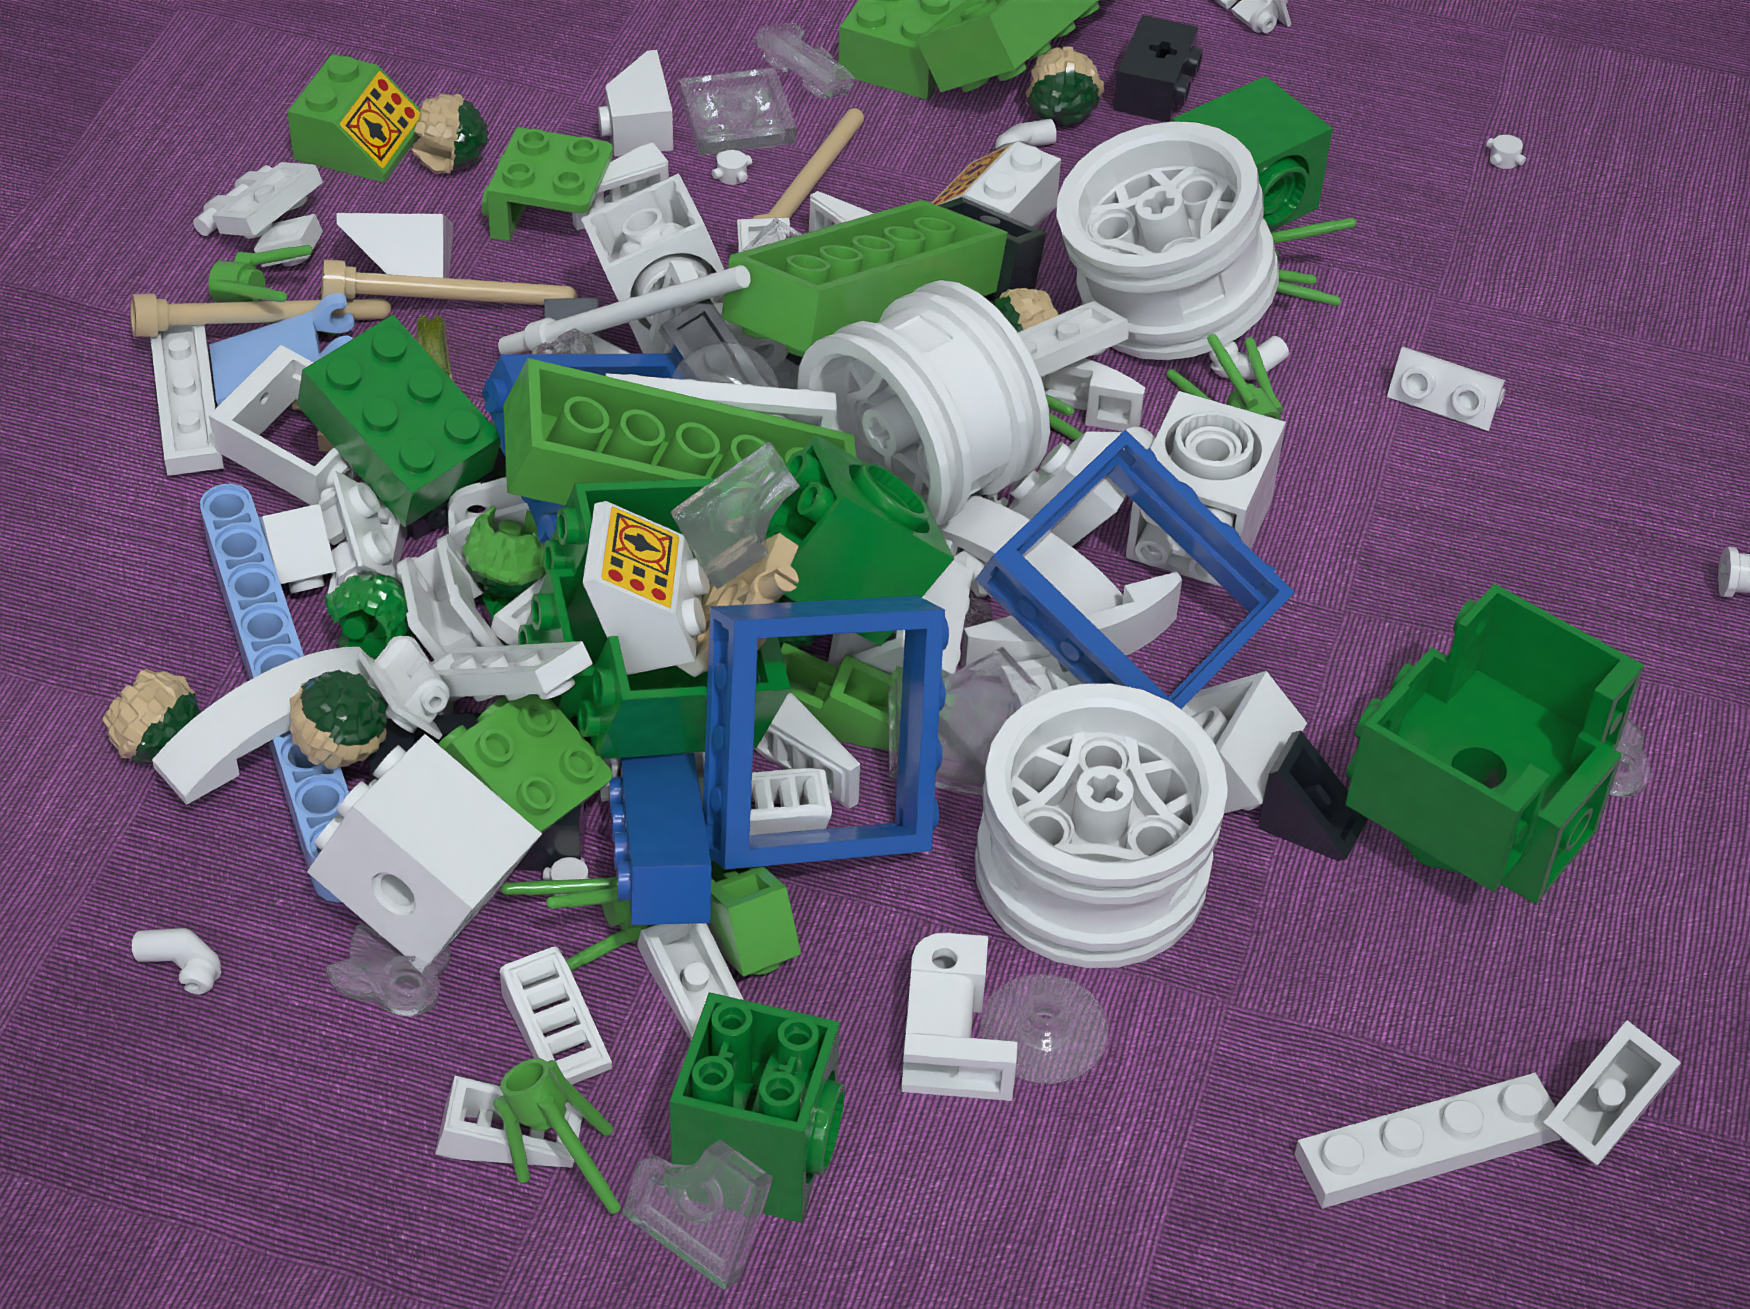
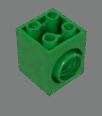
M1266 76L1172 119V122H1195L1219 128L1237 138L1249 150L1258 170L1259 184L1263 192V219L1266 221L1270 232L1319 208L1333 128Z
M816 434L803 450L797 451L792 455L785 466L783 475L766 495L759 497L754 502L748 514L751 528L748 535L753 546L778 533L799 546L791 563V567L798 574L799 581L798 584H794L796 586L794 590L783 594L796 602L902 596L923 597L955 559L922 495L915 492L904 481L887 469L877 464L865 463ZM893 631L861 632L856 634L881 647Z
M711 992L708 993L670 1099L673 1193L799 1223L803 1222L817 1175H824L831 1162L842 1120L845 1085L842 1082H838L839 1021Z

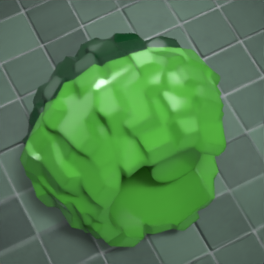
M492 505L486 513L481 514L475 519L474 524L470 527L469 534L465 538L466 544L462 547L467 562L465 568L471 573L474 582L483 584L486 591L492 592L494 595L504 596L506 600H514L515 597H518L546 575L543 564L544 543L539 542L537 526L529 510L526 511L522 536V526L513 520L501 521L498 525V532L494 533L493 524L496 507Z

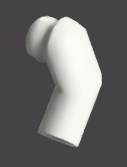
M1052 119L1016 124L996 139L995 149L999 150L1016 141L1033 147L1054 144L1056 142L1055 124Z
M1277 336L1270 337L1257 347L1266 372L1273 369L1289 356L1286 343ZM1234 341L1224 345L1223 347L1227 350L1242 377L1246 380H1256L1248 353L1238 352L1237 344ZM1210 351L1209 355L1213 361L1210 365L1212 370L1222 378H1229L1215 356L1214 351Z
M189 929L141 930L133 936L132 952L134 958L138 962L173 961L182 969L179 974V981L181 984H185L184 989L190 993H207L212 989L214 981L220 978L221 963L218 955Z

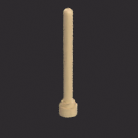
M857 108L849 109L768 214L756 215L751 219H790L863 124L864 115L862 111Z
M323 259L321 300L328 295L341 293L349 299H354L355 294L544 306V299L577 298L576 290L570 286L356 272V267L346 266L345 261Z
M155 293L131 294V327L134 337H157L158 331H168V326L275 323L310 312L321 300L167 304L166 298L156 299ZM383 298L346 299L347 306L343 309H336L331 314L343 316L346 313H352L354 320H380L390 315L391 305Z

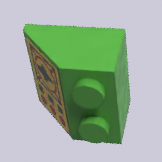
M331 54L287 111L294 160L386 183L419 137L414 132L416 123L420 120V108L378 65L356 60L348 56Z

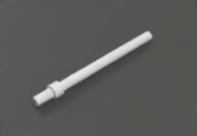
M739 265L557 321L552 318L541 319L529 323L524 331L500 338L498 343L499 351L501 354H523L529 351L535 354L558 349L563 341L746 288L750 285V273L746 267Z

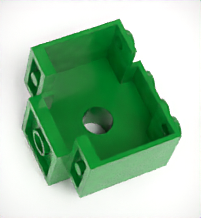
M738 477L575 483L565 508L558 510L556 529L552 539L547 540L544 544L543 564L547 575L539 594L532 596L531 612L526 624H522L519 627L518 645L583 641L593 664L572 677L575 682L573 687L550 699L572 725L580 731L583 737H589L590 745L594 749L596 756H600L602 759L705 752L708 671L693 677L674 665L627 675L618 636H609L607 638L584 587L583 577L594 504L607 501L684 535L694 559H703L710 584L718 565L738 555L751 529ZM778 637L767 638L757 650L753 748L758 747L791 690Z
M1494 583L1477 602L1470 599L1460 610L1453 625L1455 636L1448 656L1431 647L1415 665L1407 663L1403 666L1392 684L1391 691L1383 700L1377 697L1374 698L1364 710L1355 730V737L1360 739V743L1346 770V777L1351 779L1346 806L1394 833L1400 842L1422 864L1461 873L1492 892H1495L1500 885H1503L1537 905L1598 831L1622 757V753L1615 749L1619 746L1644 664Z

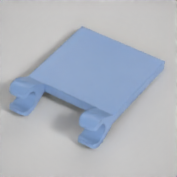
M341 293L328 295L310 312L209 344L215 396L218 406L280 345L314 363L352 340L353 338L350 336H340L334 339L322 352L320 351L317 331L345 333L354 326L355 321L352 313H346L343 316L331 314L334 310L343 309L347 306L345 295Z

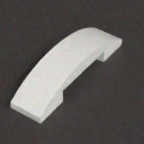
M1083 358L1065 366L1057 373L1041 377L1045 394L1059 399L1073 408L1087 410L1085 425L1122 432L1132 426L1140 427L1145 387L1119 371Z
M971 494L963 510L949 521L938 525L944 539L953 541L954 556L964 549L987 563L1030 519L1003 505ZM1049 532L1024 556L1083 615L1122 605L1123 594L1089 560L1053 533Z
M1178 572L1125 585L1122 605L1084 616L1127 656L1153 641L1175 621L1182 578ZM1013 616L970 626L963 630L961 669L965 676L998 680L999 665L1053 656ZM1059 662V665H1060V667H1061V669H1062V672L1068 671V670Z
M360 647L324 650L291 660L252 678L214 702L184 726L153 758L154 768L186 805L239 776L238 758L289 731L291 723L289 698L299 692L302 683L324 672L339 669L342 672L348 671L355 675L360 673L363 677L369 679L371 676L358 658L360 652H365Z

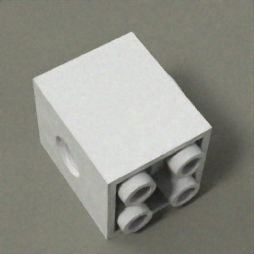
M679 173L581 218L619 302L662 289L670 260L691 261L699 278L724 270L706 226ZM724 294L712 297L710 300L714 303H723ZM654 315L629 322L643 354L663 353L666 343H651L648 337L651 325H653Z
M1178 391L1150 449L1167 470L1180 482L1189 485L1196 492L1199 500L1222 522L1232 526L1239 534L1241 541L1250 549L1252 548L1272 502L1286 422ZM1133 501L1125 558L1171 572H1178L1181 575L1222 587Z
M426 734L407 752L399 745L395 747L373 773L379 780L374 779L368 786L361 781L345 797L336 809L340 814L325 827L315 840L314 844L321 849V852L307 871V873L423 972L492 899L542 835L541 832Z

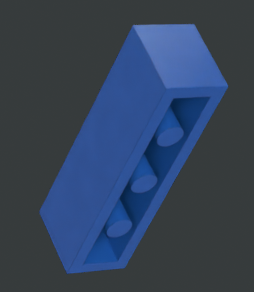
M694 753L621 758L620 777H612L609 782V814H611L612 842H614V868L617 871V900H629L632 925L710 923L711 859Z

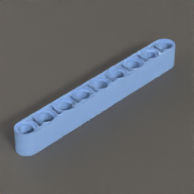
M220 484L210 488L200 500L207 545L249 680L272 668L303 657L304 654L251 494L244 487L235 484ZM289 730L269 741V746L307 868L309 869L321 852V849L314 844L315 840L325 827L340 814L336 809L349 794L341 767L326 769V766L323 764L317 766L309 762L307 756L301 752L300 747L292 744V733ZM310 875L313 887L319 896L327 901L341 902Z

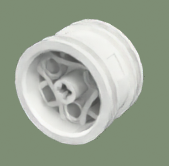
M1164 122L1145 125L1120 133L1098 145L1078 161L1065 178L1057 197L1056 217L1070 261L1077 268L1076 284L1083 305L1094 300L1128 320V339L1111 346L1117 351L1142 359L1155 360L1188 358L1210 352L1213 349L1207 341L1209 334H1216L1224 346L1242 336L1256 324L1273 302L1279 284V263L1275 253L1273 237L1266 221L1263 219V192L1259 184L1258 170L1249 150L1234 136L1219 128L1195 122Z
M939 280L917 288L913 293L904 295L892 302L883 311L879 322L860 321L848 324L838 329L834 334L817 340L805 351L799 366L797 389L836 393L837 412L832 429L854 434L856 456L858 459L887 469L904 481L915 492L922 495L937 525H942L960 513L971 494H994L1003 490L1011 483L1024 478L1039 467L1047 452L1050 435L1049 407L1041 377L1030 352L1015 328L993 304L978 292L960 283Z
M1078 684L1052 690L1025 703L1010 716L991 743L982 792L984 810L977 834L975 852L977 886L986 909L1000 927L1030 951L1055 962L1083 968H1118L1146 961L1172 947L1192 927L1204 905L1213 861V849L1218 842L1228 794L1225 765L1213 740L1194 718L1170 701L1141 689L1116 684Z

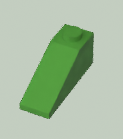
M711 859L710 923L706 924L721 955L742 976L772 972L783 961L801 955L787 887L763 866L723 869Z

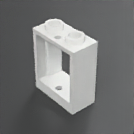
M280 345L209 415L215 448L220 454L306 503L316 505L320 500V493L323 490L335 487L331 475L333 471L336 470L354 481L358 474L335 448L314 467L259 436L295 399L298 400L302 369L313 363L285 346Z

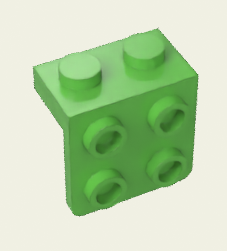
M516 127L504 154L500 157L492 180L483 194L482 214L489 217L490 238L510 241L527 205L573 213L589 211L613 158L612 144L589 137H576L546 132L540 129Z
M528 694L522 698L510 701L507 700L506 696H503L478 717L477 721L479 723L468 730L461 725L438 743L442 749L541 833L603 789L612 779L610 767L600 756L595 755L592 746L550 698L542 700L538 694Z

